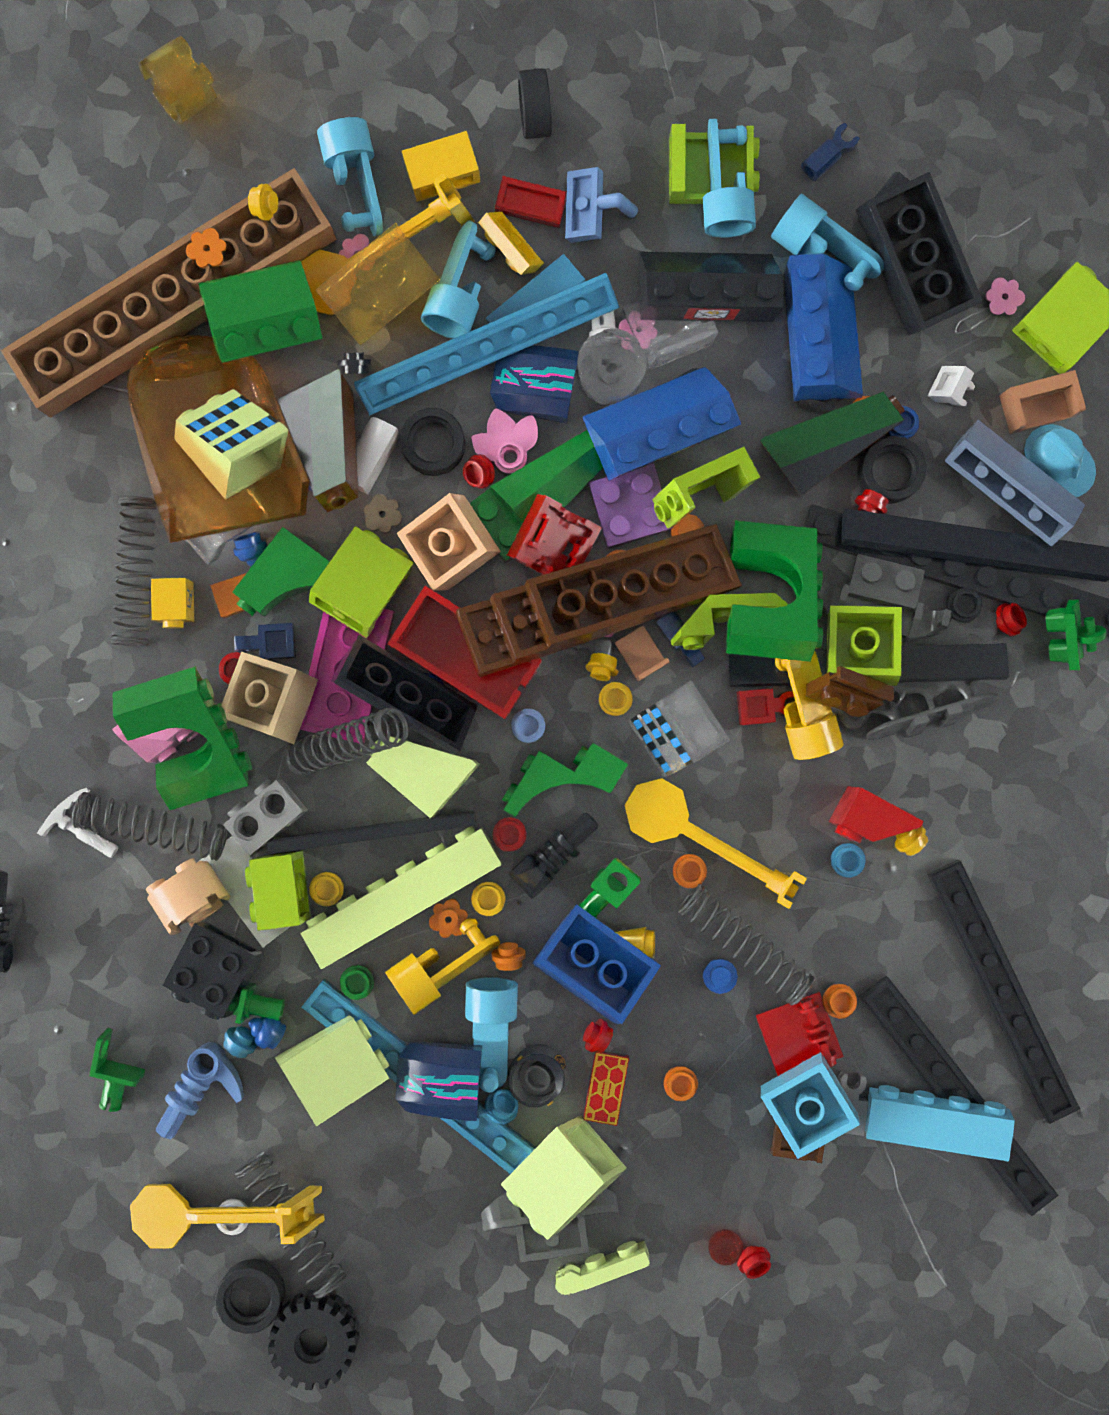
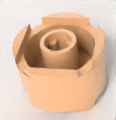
M191 858L181 863L175 869L177 874L168 880L164 878L159 879L146 888L149 894L147 900L170 935L181 933L182 930L179 926L186 922L193 927L194 923L205 920L223 906L220 899H230L231 896L208 861L196 863L194 858Z

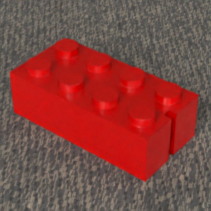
M424 586L387 644L506 720L522 695V692L517 689L519 686L527 688L541 666L542 660L538 658L479 677L456 616V611L459 607L427 586Z

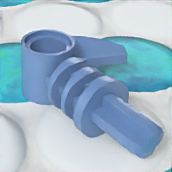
M207 1042L189 1056L187 1061L188 1070H184L181 1073L183 1081H177L174 1086L176 1091L168 1092L165 1097V1101L169 1106L156 1127V1132L161 1137L167 1139L175 1137L186 1116H194L197 1113L199 1106L196 1101H202L204 1097L202 1091H207L213 1081L221 1082L236 1103L244 1098L239 1074L219 1044ZM200 1054L210 1055L214 1060V1067H204L200 1062Z

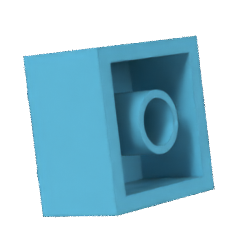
M821 1052L761 1085V1098L797 1159L860 1125L858 1112Z

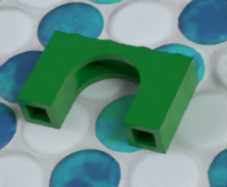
M735 520L730 539L729 554L735 569L768 572L781 577L792 587L796 600L778 608L732 604L727 623L726 653L811 662L815 648L820 649L823 641V628L818 627V619L820 620L822 616L823 599L817 598V591L821 590L823 571L817 570V563H820L822 558L823 545L822 543H817V528Z
M196 666L113 692V718L127 741L170 728L190 729L200 733L207 739V742L201 748L192 753L155 764L156 789L170 811L249 786L247 771L252 770L247 752H241L239 749L240 744L235 729L233 727L228 729L226 725L227 718L221 703L215 704L212 686L207 678H201Z

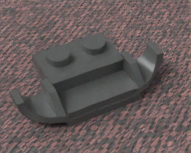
M861 554L856 556L849 585L843 584L842 588L822 580L821 590L817 591V598L823 599V611L827 615L830 605L902 607L901 641L904 642L909 639L924 638L946 629L952 612L947 609L941 611L924 609V604L918 602L925 570Z
M605 1189L559 1233L547 1240L532 1228L528 1216L520 1207L515 1206L509 1200L506 1192L496 1198L481 1213L483 1232L495 1229L516 1227L520 1263L588 1254L590 1252L585 1217L603 1213L618 1212L616 1194Z

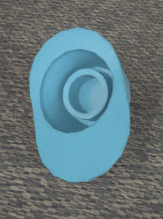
M1054 424L1043 425L1032 431L1025 442V457L1075 497L1088 492L1094 484L1096 467L1092 456L1083 446L1080 437L1072 430Z

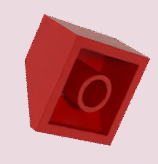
M847 786L829 820L831 824L837 826L834 831L835 833L859 844L862 839L874 842L921 828L924 822L861 787Z

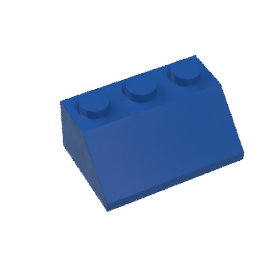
M577 904L550 936L532 962L535 967L614 1024H623L661 967L660 964Z

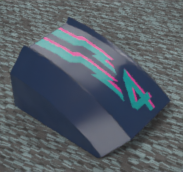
M532 345L497 360L490 394L496 408L506 413L522 416L533 415L534 418L567 424L580 351Z
M410 1042L398 1057L396 1101L406 1112L446 1119L477 1121L482 1046Z

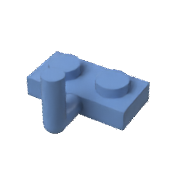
M599 167L567 172L565 239L569 242L602 239L603 209L617 208L629 218H634L637 215L638 207L623 194L603 195V171Z

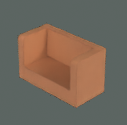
M1076 370L1010 387L999 396L1010 434L1070 419L1086 410Z

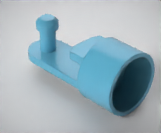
M345 117L323 124L317 130L324 165L329 169H333L336 185H345L347 169L356 167L366 209L365 213H344L341 217L343 229L347 232H352L354 228L370 226L373 236L382 235V215L369 163L374 158V150L367 121L359 117Z
M709 119L707 138L711 192L703 197L704 230L707 235L718 238L745 235L756 228L754 192L746 188L745 172H737L734 187L722 188L719 144L736 143L737 146L744 145L747 141V130L743 125L736 126L734 129H718L717 119Z
M801 193L782 217L771 238L794 255L824 254L827 249L854 269L853 272H849L844 278L845 286L849 290H859L863 285L865 277L877 278L884 270V262L879 254L827 216V211Z
M471 220L467 221L458 232L440 282L431 287L421 315V321L427 328L451 339L471 331L480 306L477 297L481 285L473 281L462 289L457 287L470 249L480 254V258L485 261L492 259L496 252L495 246L489 241L485 242L475 236L477 224Z
M482 977L466 982L465 1017L473 1022L474 1045L482 1046L479 1087L485 1092H493L502 1087L506 1082L508 1074L509 1022L517 1018L518 984L506 978Z

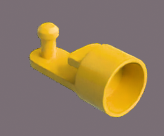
M814 651L811 662L776 658V667L780 671L788 672L795 701L787 704L783 709L787 722L785 729L793 758L797 760L812 759L841 749L844 743L836 713L832 712L831 707L824 706L821 702L806 697V684L822 676L816 652Z
M468 918L461 923L460 931L463 935L469 937L475 947L431 978H429L425 970L440 958L435 948H430L418 958L411 953L385 971V973L412 1014L415 1015L441 997L438 991L439 988L492 952L501 942L497 935L486 939L478 928L479 923L475 918Z

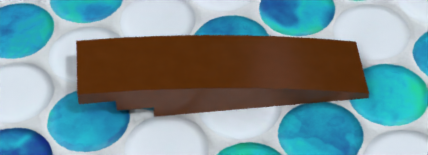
M714 524L528 579L525 585L492 594L489 600L458 608L456 616L478 676L481 677L639 625L703 602L709 595L725 594L740 588L742 585L718 526Z

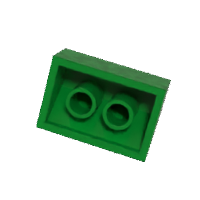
M300 260L198 283L214 346L222 363L323 339L314 299Z

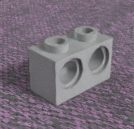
M271 779L266 780L254 790L257 796L248 804L242 801L227 813L230 819L223 825L249 856L261 851L268 845L269 840L276 838L308 811L283 779L275 780L274 782ZM274 794L281 795L285 801V807L281 813H275L270 808L269 802ZM248 816L255 818L258 822V830L254 835L246 833L243 827L244 820Z

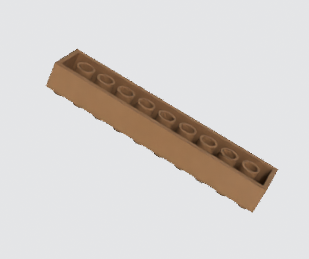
M295 168L269 183L278 197L277 212L273 214L270 220H261L258 216H253L249 210L248 197L0 350L35 407L51 418L207 321L198 283L297 260L302 261L319 249L321 250L337 240L330 223ZM213 228L218 232L220 239L224 240L227 245L226 250L222 252L224 260L220 266L213 267L208 265L206 268H200L196 264V260H192L187 256L186 247L192 243L191 236L193 233H203L205 229Z

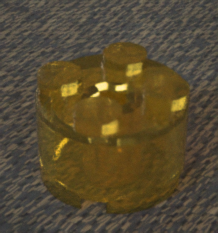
M182 36L170 40L138 62L144 80L152 79L151 83L154 90L151 92L166 113L174 121L178 120L179 124L189 120L212 104L217 98L214 89L210 85L214 82L210 71L203 63L197 65L191 56L193 53L190 46Z

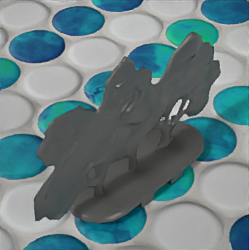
M982 605L981 613L974 620L961 622L953 618L946 629L924 638L909 639L905 642L901 641V646L997 644L992 639L998 631L996 613L988 611L987 607ZM1007 645L1009 668L1007 680H977L969 684L968 681L904 682L893 686L894 693L897 692L899 695L896 702L893 700L888 701L890 704L889 708L884 703L862 717L850 716L847 712L831 707L833 712H837L842 725L851 730L864 726L872 713L889 717L890 722L879 725L867 733L868 740L880 739L906 732L909 738L921 734L927 725L939 722L940 728L954 725L961 715L980 710L999 700L997 694L989 693L974 696L978 685L990 684L1002 690L1011 689L1017 680V674L1023 672L1025 666L1018 649ZM954 686L965 696V700L938 707L936 701L939 695L943 694L949 687ZM913 693H920L925 696L929 710L906 717L901 715L898 707L905 696Z

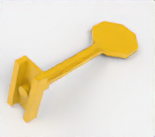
M444 172L432 179L439 198L428 204L429 208L347 259L344 255L319 249L301 261L318 313L332 316L351 304L357 281L356 273L436 221L440 223L451 215L454 216L461 226L469 220L475 221L460 199L462 197Z
M663 778L636 785L624 805L630 829L633 833L650 843L678 837L679 834H684L767 883L765 887L779 894L777 902L790 909L793 903L785 899L784 896L787 895L793 899L799 889V886L792 883L793 880L802 885L807 880V878L795 871L790 877L777 869L772 871L690 823L688 820L690 815L683 790Z
M148 1184L130 1205L132 1230L150 1248H173L190 1229L191 1224L276 1223L280 1226L281 1244H295L325 1221L324 1213H314L313 1199L322 1193V1186H308L287 1202L279 1203L277 1206L192 1208L189 1206V1202L171 1184Z

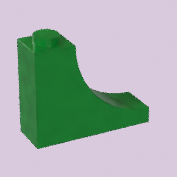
M282 527L232 591L233 594L240 598L236 604L251 616L258 612L265 617L283 600L293 595L310 591L330 561Z

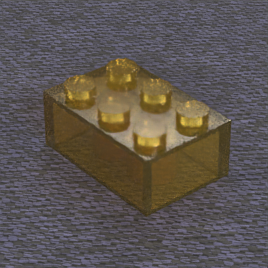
M395 222L315 290L361 346L440 281V278L401 227Z

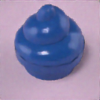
M260 532L248 533L233 540L236 546L233 549L235 556L240 561L247 562L251 567L268 546L266 539L261 537Z
M256 1017L248 1022L251 1028V1035L254 1037V1043L262 1049L266 1047L270 1049L276 1048L286 1030V1025L275 1019Z

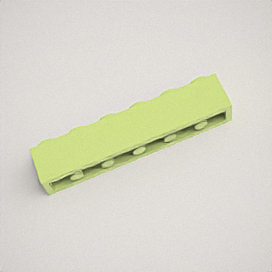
M473 826L468 827L455 835L458 842L447 848L441 843L425 852L427 860L418 865L413 860L395 870L398 876L386 883L384 877L365 887L368 894L356 899L353 894L337 903L336 907L339 911L328 917L322 912L306 921L309 928L300 934L320 969L325 968L501 866L503 862L483 827L475 831Z

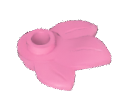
M494 409L488 419L487 433L475 434L471 437L473 448L476 454L485 455L490 461L494 462L501 472L512 474L526 465L527 452L537 443L538 427L533 415L526 416L515 424L514 420L499 409ZM509 452L517 455V459L513 463H508L504 460V456Z

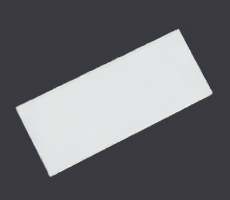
M231 836L226 840L219 860H211L209 854L206 858H202L199 861L209 862L231 896L228 902L263 948L290 927L258 931L257 922L252 923L249 905L250 902L254 901L252 887H247L245 879V868L249 867V860L252 858L235 838Z

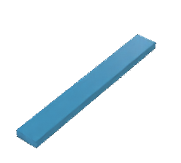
M604 273L355 381L354 387L370 416L620 307L608 275Z
M323 979L301 1008L326 1028L349 1015L356 1022L362 1019L372 1036L367 1042L373 1052L380 1049L389 1064L385 1072L396 1083L398 1057L407 1047V1044L326 979ZM480 1102L477 1121L441 1118L510 1174L536 1149L533 1144L508 1124L501 1125L493 1122L486 1114L485 1106Z

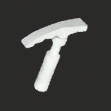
M89 788L76 791L62 801L50 813L37 832L40 836H46L52 827L58 823V827L63 830H70L76 834L78 839L103 852V854L110 858L116 854L119 848L88 828L86 830L74 828L72 818L65 815L66 809L72 807L81 793L90 792Z

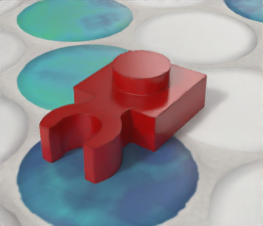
M773 688L737 691L739 724L776 722L775 712L785 717L783 711L785 700L794 697L793 691L782 692L777 698H774Z

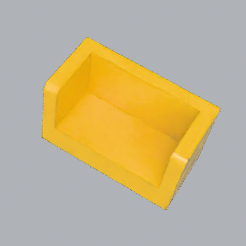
M467 131L402 150L416 202L438 196L432 179L443 172L456 189L480 183L479 168Z

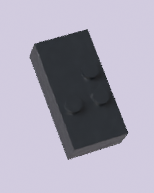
M930 172L868 200L856 209L872 250L879 254L884 262L882 274L908 336L983 302Z

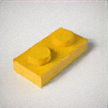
M489 212L480 219L478 223L485 231L486 239L493 246L501 250L506 256L507 265L513 271L520 275L536 273L544 264L503 212Z

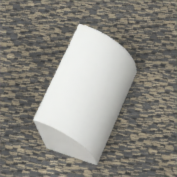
M374 417L370 418L356 443L358 490L367 495L400 440V433L396 427Z

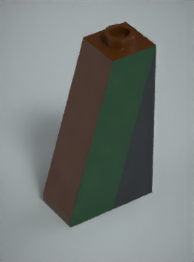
M337 369L278 399L313 495L327 513L334 509L343 508L348 502L359 498L353 391L340 370Z
M883 391L765 436L760 442L799 496L802 497L904 421L901 414L905 410L894 395L888 398Z

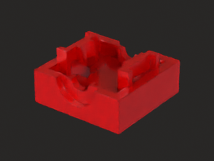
M537 494L507 556L541 575L576 566L585 562L602 527L568 511L554 499L546 495ZM539 525H540L541 528H540V530H539V532H538L536 538H533L534 535H535V533H536V531H537V529H538V527H539ZM569 542L574 546L570 554L566 556L562 552L566 549Z

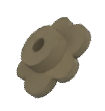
M383 494L375 495L371 500V504H367L364 507V513L367 516L365 519L366 527L372 531L380 529L382 533H388L391 531L392 526L399 525L402 521V514L397 510L398 502L395 499L388 500ZM382 512L386 513L384 517H380Z

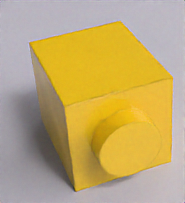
M187 578L151 579L152 620L163 623V628L182 629L184 628V622H194V582Z

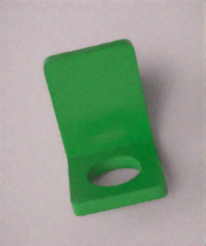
M614 858L605 869L601 868L597 872L590 885L594 890L579 906L595 918L609 903L617 909L640 884L641 878L618 858ZM614 872L624 874L628 881L627 886H624L611 874Z
M252 982L242 989L239 1004L233 1014L236 1015L235 1023H243L250 1015L281 1021L285 999L256 995V983Z
M107 1028L97 1038L89 1076L105 1080L99 1107L105 1111L107 1104L110 1103L108 1112H116L122 1108L125 1085L135 1087L145 1075V1069L107 1060L113 1031L111 1028Z

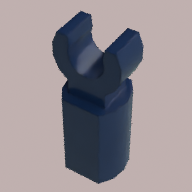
M846 123L836 128L832 140L827 139L801 163L802 170L812 181L818 180L840 160L842 153H849L855 149L860 139L858 136L849 142L841 138V135L848 126Z
M672 612L658 620L656 625L671 644V639L684 623L676 612ZM673 646L675 650L680 649L692 668L705 659L699 649L685 650L683 646Z

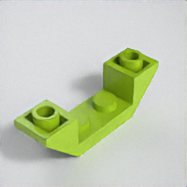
M776 593L709 595L673 636L671 645L683 646L685 650L703 648L715 635L713 622H728L732 604L778 608L786 606L788 603Z

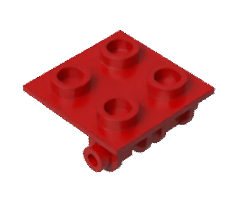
M820 992L804 997L796 1005L791 1006L790 1003L755 1015L777 1076L820 1052L830 1067L837 1064L836 1059L844 1057L829 1015L823 1007Z

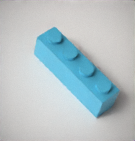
M880 1085L878 1088L869 1087L865 1125L866 1139L1009 1161L1015 1120L1010 1109L1006 1108L1005 1105L993 1101H986L984 1105L970 1103V1100L960 1096H950L949 1099L937 1098L934 1094L921 1090L914 1091L913 1094L900 1092L898 1088L889 1085Z

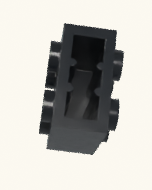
M206 921L194 923L162 986L171 990L170 995L176 1000L183 1003H190L191 1001L202 1007L200 1012L205 1016L215 1020L223 1019L234 1014L240 1001L242 989L250 983L265 953Z

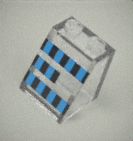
M692 680L628 720V723L664 778L701 760L730 741Z

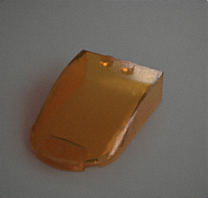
M179 336L151 346L143 352V358L136 366L131 367L127 380L128 402L152 493L170 543L304 516L307 511L309 479L289 431L281 468L226 500L174 439L176 419L183 412L189 409L195 410L206 404L214 395H223L232 389L273 416L287 428L267 376L253 356L222 363L216 352L213 338L209 336Z

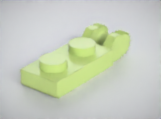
M636 1241L626 1242L620 1245L616 1252L606 1256L603 1253L594 1254L584 1261L585 1264L581 1266L574 1262H569L566 1266L562 1265L556 1271L555 1286L561 1295H569L570 1293L574 1294L584 1289L587 1290L645 1268L650 1264L649 1252L645 1241L636 1243Z

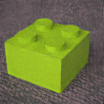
M830 605L827 621L826 673L832 672L835 674L837 673V667L842 666L890 686H897L901 677L902 607Z
M303 850L262 855L249 860V867L245 868V879L247 887H252L254 901L250 902L249 911L252 923L257 922L258 931L298 926L311 918Z

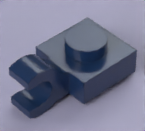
M294 624L258 625V635L234 637L235 651L241 653L259 650L260 658L266 660L296 658Z

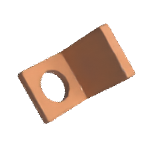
M644 626L637 628L615 642L617 649L638 682L670 662L668 658H663Z

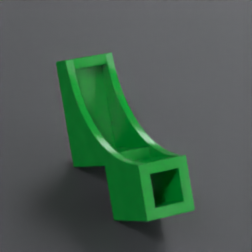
M591 743L589 748L584 745L581 747L572 762L577 765L575 771H572L541 751L536 756L530 753L519 770L525 774L519 785L512 782L502 798L507 803L504 811L516 817L520 809L534 796L549 788L564 784H585L611 793L628 764L594 743Z

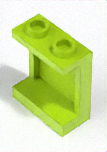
M672 124L669 136V204H703L704 195L711 192L707 133L686 132V124ZM747 125V141L744 145L737 146L736 143L719 144L722 188L734 187L737 172H745L746 188L753 192H758L760 175L759 171H754V159L759 157L760 140L759 137H754V126Z
M1077 261L1062 275L1058 282L1032 310L1020 320L1012 331L1057 373H1065L1078 362L1109 328V288H1106L1097 280L1096 274L1092 269L1082 266Z
M741 447L674 478L652 499L654 511L658 519L664 522L669 529L695 509V504L691 498L692 495L715 485L725 503L738 496L758 480L760 476L745 447Z
M355 526L310 589L309 603L365 638H368L384 608L404 579H407L411 574L414 562L410 561L409 556L398 548L391 549L383 544L375 533L369 530L363 531Z

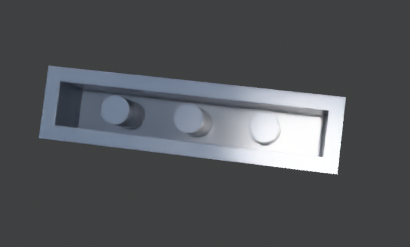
M977 420L958 440L945 459L946 463L1050 546H1053L1074 527L1085 506L1084 503L980 420Z

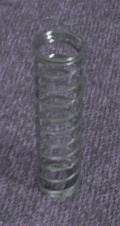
M121 496L118 503L126 507L120 508L118 513L132 520H124L117 524L120 529L130 533L119 535L116 539L120 543L132 547L120 548L115 553L131 561L119 562L115 564V567L120 571L131 574L117 576L114 578V581L133 588L118 589L113 594L118 598L134 602L114 604L112 607L116 611L131 615L115 617L111 621L114 624L133 629L113 631L111 633L113 637L110 639L112 640L111 644L148 646V639L122 637L115 634L148 632L149 629L147 627L125 624L116 620L149 618V614L128 611L117 607L148 605L151 602L117 593L151 591V587L134 585L119 581L118 579L152 577L153 575L150 573L128 570L119 566L125 564H152L153 561L123 555L119 552L154 549L151 546L129 543L120 538L133 536L154 537V533L136 531L121 525L126 523H155V520L122 513V511L129 509L155 510L157 501L140 496Z
M386 708L378 713H371L369 716H362L360 719H354L342 725H336L333 728H327L324 731L300 737L294 743V756L299 766L306 771H299L293 766L290 760L292 743H288L285 749L286 764L292 772L302 776L391 749L392 747L401 746L408 737L407 721L399 710ZM385 713L390 715L396 723L397 734L394 742L389 741L390 728L383 717ZM392 713L396 714L400 718L403 725V736L398 743L397 741L399 739L400 733L399 724L396 717ZM381 719L387 727V738L381 729ZM368 721H372L374 724V729L378 736L377 744L372 741L371 732L367 726ZM359 724L365 727L364 730L369 740L368 747L363 744L362 735L358 729ZM350 726L355 729L357 740L360 743L359 750L354 747L353 737L349 732ZM341 729L346 731V737L351 746L350 753L345 750V742L340 734ZM333 732L337 734V740L342 749L341 756L337 754L336 744L331 737ZM324 735L328 737V743L333 752L332 759L328 756L327 746L322 739ZM315 738L319 739L321 752L325 756L324 761L319 759V750L314 742ZM299 742L302 743V752L308 764L311 765L310 768L302 765L297 757L296 748ZM305 745L311 752L312 762L306 756Z
M86 792L81 793L73 808L72 825L74 828L86 830L92 826L95 833H99L105 828L108 836H113L118 831L121 839H126L132 834L135 842H140L145 837L149 846L158 840L162 849L167 848L172 842L175 852H179L185 846L189 855L194 854L199 848V854L202 858H206L210 854L211 860L215 861L221 857L227 838L225 826L220 823L217 824L210 849L203 855L202 841L206 832L207 821L203 822L199 841L194 850L190 852L189 836L194 824L193 817L188 822L186 837L182 845L177 849L175 846V835L181 820L180 814L175 818L170 840L166 845H162V832L167 820V811L162 814L156 838L153 842H149L148 830L154 816L153 808L148 812L145 831L139 839L135 838V827L141 812L140 805L135 808L131 829L126 836L122 835L121 825L126 816L127 802H124L121 806L118 826L112 833L108 831V822L114 809L115 802L113 798L108 802L104 824L99 830L95 829L94 820L101 805L100 795L94 800L91 821L85 827L83 826L91 810V795ZM85 799L84 810L81 816V808L83 801Z
M702 884L695 887L680 905L678 913H681V916L687 914L700 897L707 892L705 900L691 919V923H694L702 912L717 901L718 903L713 914L703 926L701 932H704L720 914L728 910L723 924L712 937V941H715L730 923L739 919L733 934L723 945V950L729 946L739 933L749 927L750 930L745 941L734 953L733 958L738 957L749 942L760 936V941L755 951L746 960L744 967H747L763 948L771 945L767 958L758 967L754 975H759L766 964L773 957L781 953V960L777 968L766 979L765 985H768L782 967L792 962V968L788 976L777 987L776 994L782 991L792 976L803 971L802 978L792 988L786 999V1002L790 1003L791 1006L800 1002L811 989L815 980L814 976L811 973L806 974V969L804 968L794 971L795 960L791 959L783 962L785 958L784 951L773 953V942H767L762 945V933L751 937L752 925L749 924L740 928L742 923L741 916H735L729 920L731 915L730 907L723 908L717 913L720 907V899L716 898L707 903L710 891L708 889L705 890V886H702Z
M262 1152L241 1166L235 1172V1176H237V1179H241L257 1168L270 1164L259 1177L245 1188V1191L272 1176L278 1175L252 1201L256 1202L272 1191L285 1187L279 1196L268 1205L275 1206L295 1195L281 1198L286 1193L288 1184L283 1183L273 1187L280 1179L281 1173L273 1172L266 1175L271 1169L273 1161H266L269 1155H267V1152ZM314 1229L308 1233H316L313 1239L301 1251L292 1256L291 1260L294 1261L307 1250L323 1244L318 1254L298 1270V1272H302L317 1260L331 1256L328 1263L306 1281V1284H310L322 1273L335 1267L339 1268L337 1272L326 1278L314 1290L313 1295L319 1299L328 1295L343 1283L347 1273L341 1270L342 1266L340 1264L329 1266L333 1261L334 1254H322L326 1248V1242L319 1241L314 1243L319 1234V1231ZM278 1232V1233L275 1235V1237H279V1236H280V1232ZM285 1244L283 1249L288 1248L292 1244Z

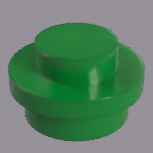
M352 965L341 975L340 988L344 995L350 999H363L374 988V976L363 965Z

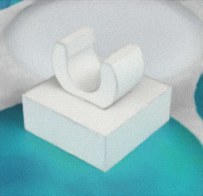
M942 366L928 397L936 403L966 406L967 402L962 397L966 390H974L975 388L971 381L974 372L966 366Z

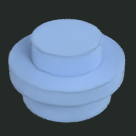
M523 709L516 713L512 719V732L522 742H535L542 737L545 731L544 718L534 709Z

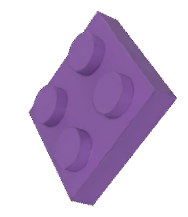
M654 464L639 468L610 481L605 477L589 482L588 485L607 549L668 532L673 528L668 529L665 523L658 519L654 511L652 499L662 490Z

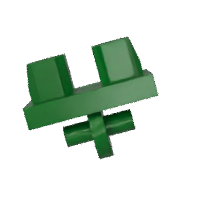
M1079 599L1068 600L1066 608L1052 609L1047 612V632H1066V639L1050 640V661L1068 662L1069 670H1080V659L1084 657L1083 644H1086L1087 652L1097 651V643L1105 640L1107 637L1106 628L1095 625L1094 617L1084 618V626L1082 627Z

